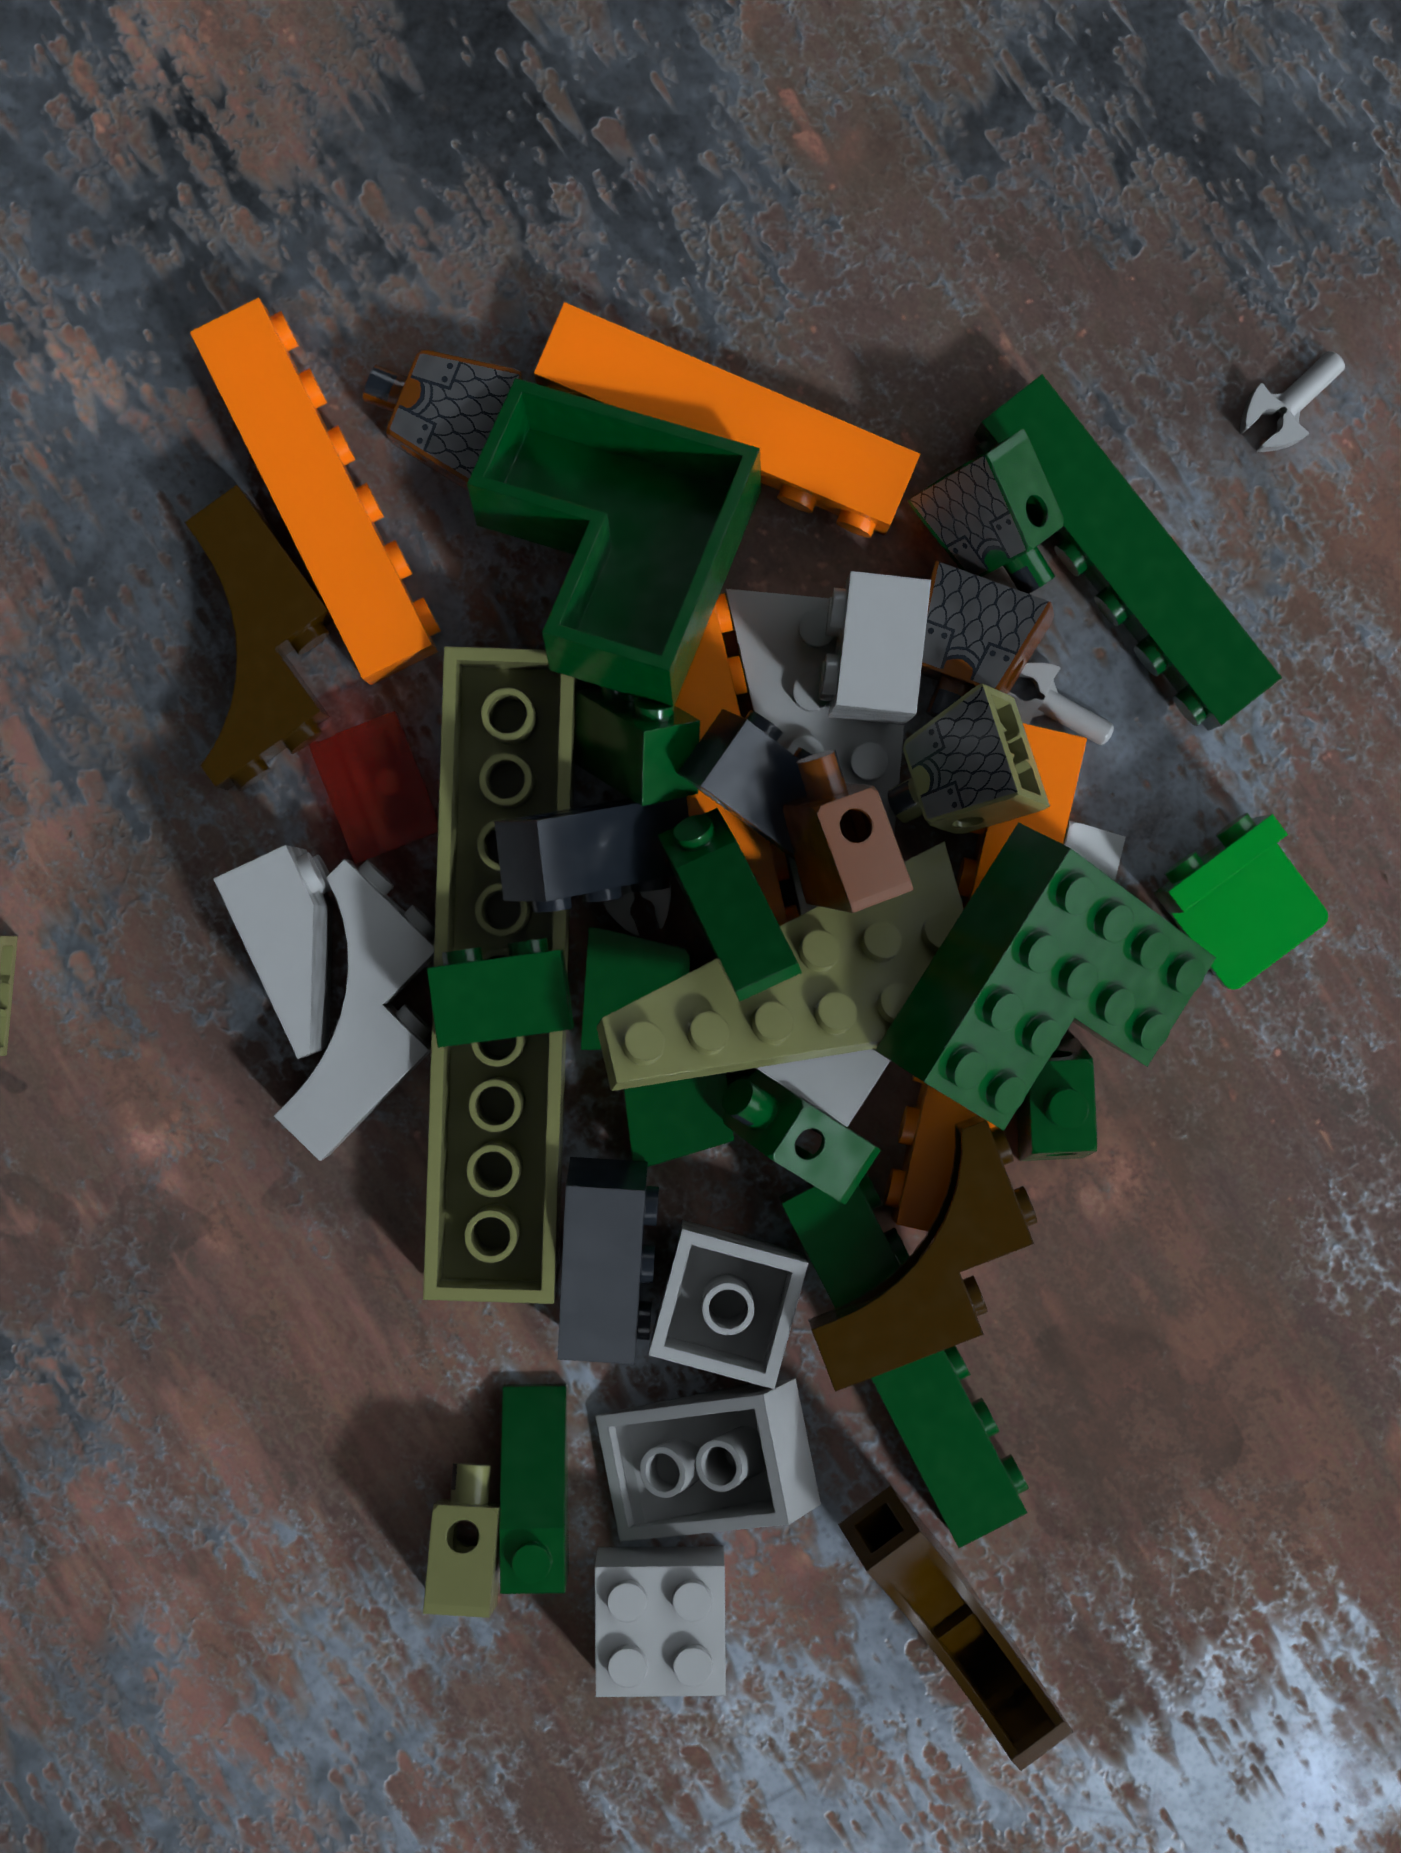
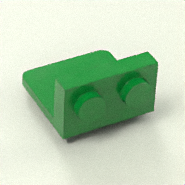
M1248 813L1241 815L1216 834L1221 843L1204 856L1200 857L1194 851L1169 868L1164 873L1169 882L1154 892L1157 899L1181 931L1216 957L1210 970L1222 986L1227 989L1236 990L1243 987L1322 928L1328 921V911L1277 844L1288 834L1273 814L1253 819Z

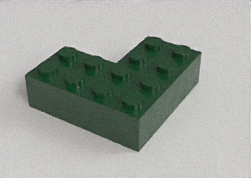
M515 378L467 483L476 525L575 555L542 631L549 669L551 671L674 707L761 493L760 448Z
M1018 822L875 1051L1004 1131L1017 1109L1023 1103L1025 1096L1052 1053L1059 1046L1061 1039L1072 1022L1106 1044L1148 1067L1160 1046L1167 1040L1170 1030L1190 998L1201 986L1206 973L1216 957L1073 849Z

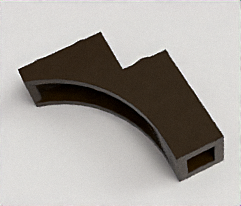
M235 485L184 523L207 554L223 585L231 609L237 651L236 680L231 705L224 726L213 748L200 766L215 787L229 790L235 785L239 791H243L260 781L271 771L266 762L286 748L291 754L299 752L323 733L318 725L330 716L286 655L294 649L298 655H301L320 644L330 634L326 626L333 622V619L322 597L250 497L238 485Z
M979 1115L955 1124L954 1160L947 1192L938 1215L926 1236L913 1253L894 1273L875 1288L847 1304L808 1319L835 1392L984 1335L977 1316L988 1312L975 1277L972 1275L962 1279L960 1272L1034 1244L1028 1226L1038 1223L1034 1208L1024 1186L1013 1189L1004 1166L1014 1162L1007 1138L1002 1129L997 1126L989 1128L987 1120Z
M891 1485L838 1524L865 1570L887 1593L927 1642L985 1721L1010 1760L1020 1771L1073 1733V1730L1012 1637L980 1601L952 1556Z

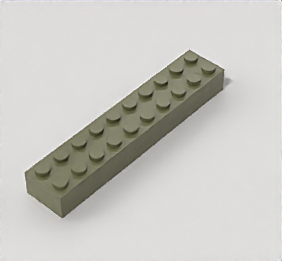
M444 647L434 967L443 966L442 952L481 947L483 960L509 957L508 943L547 938L549 951L564 950L568 979L570 909L536 913L532 912L531 901L503 900L494 821L574 808L575 691H577L578 679L551 671L546 650ZM432 1009L423 1300L554 1304L558 1294L566 1030L438 1048Z

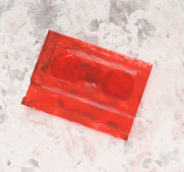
M396 711L338 732L334 736L319 742L315 741L308 744L355 864L363 863L368 859L386 854L438 833L439 818Z

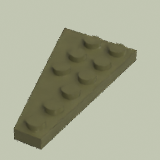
M945 841L904 862L912 882L913 891L855 913L818 906L781 925L780 928L800 966L801 974L739 1002L718 960L715 959L603 1017L597 1025V1031L611 1091L876 1049L964 910Z

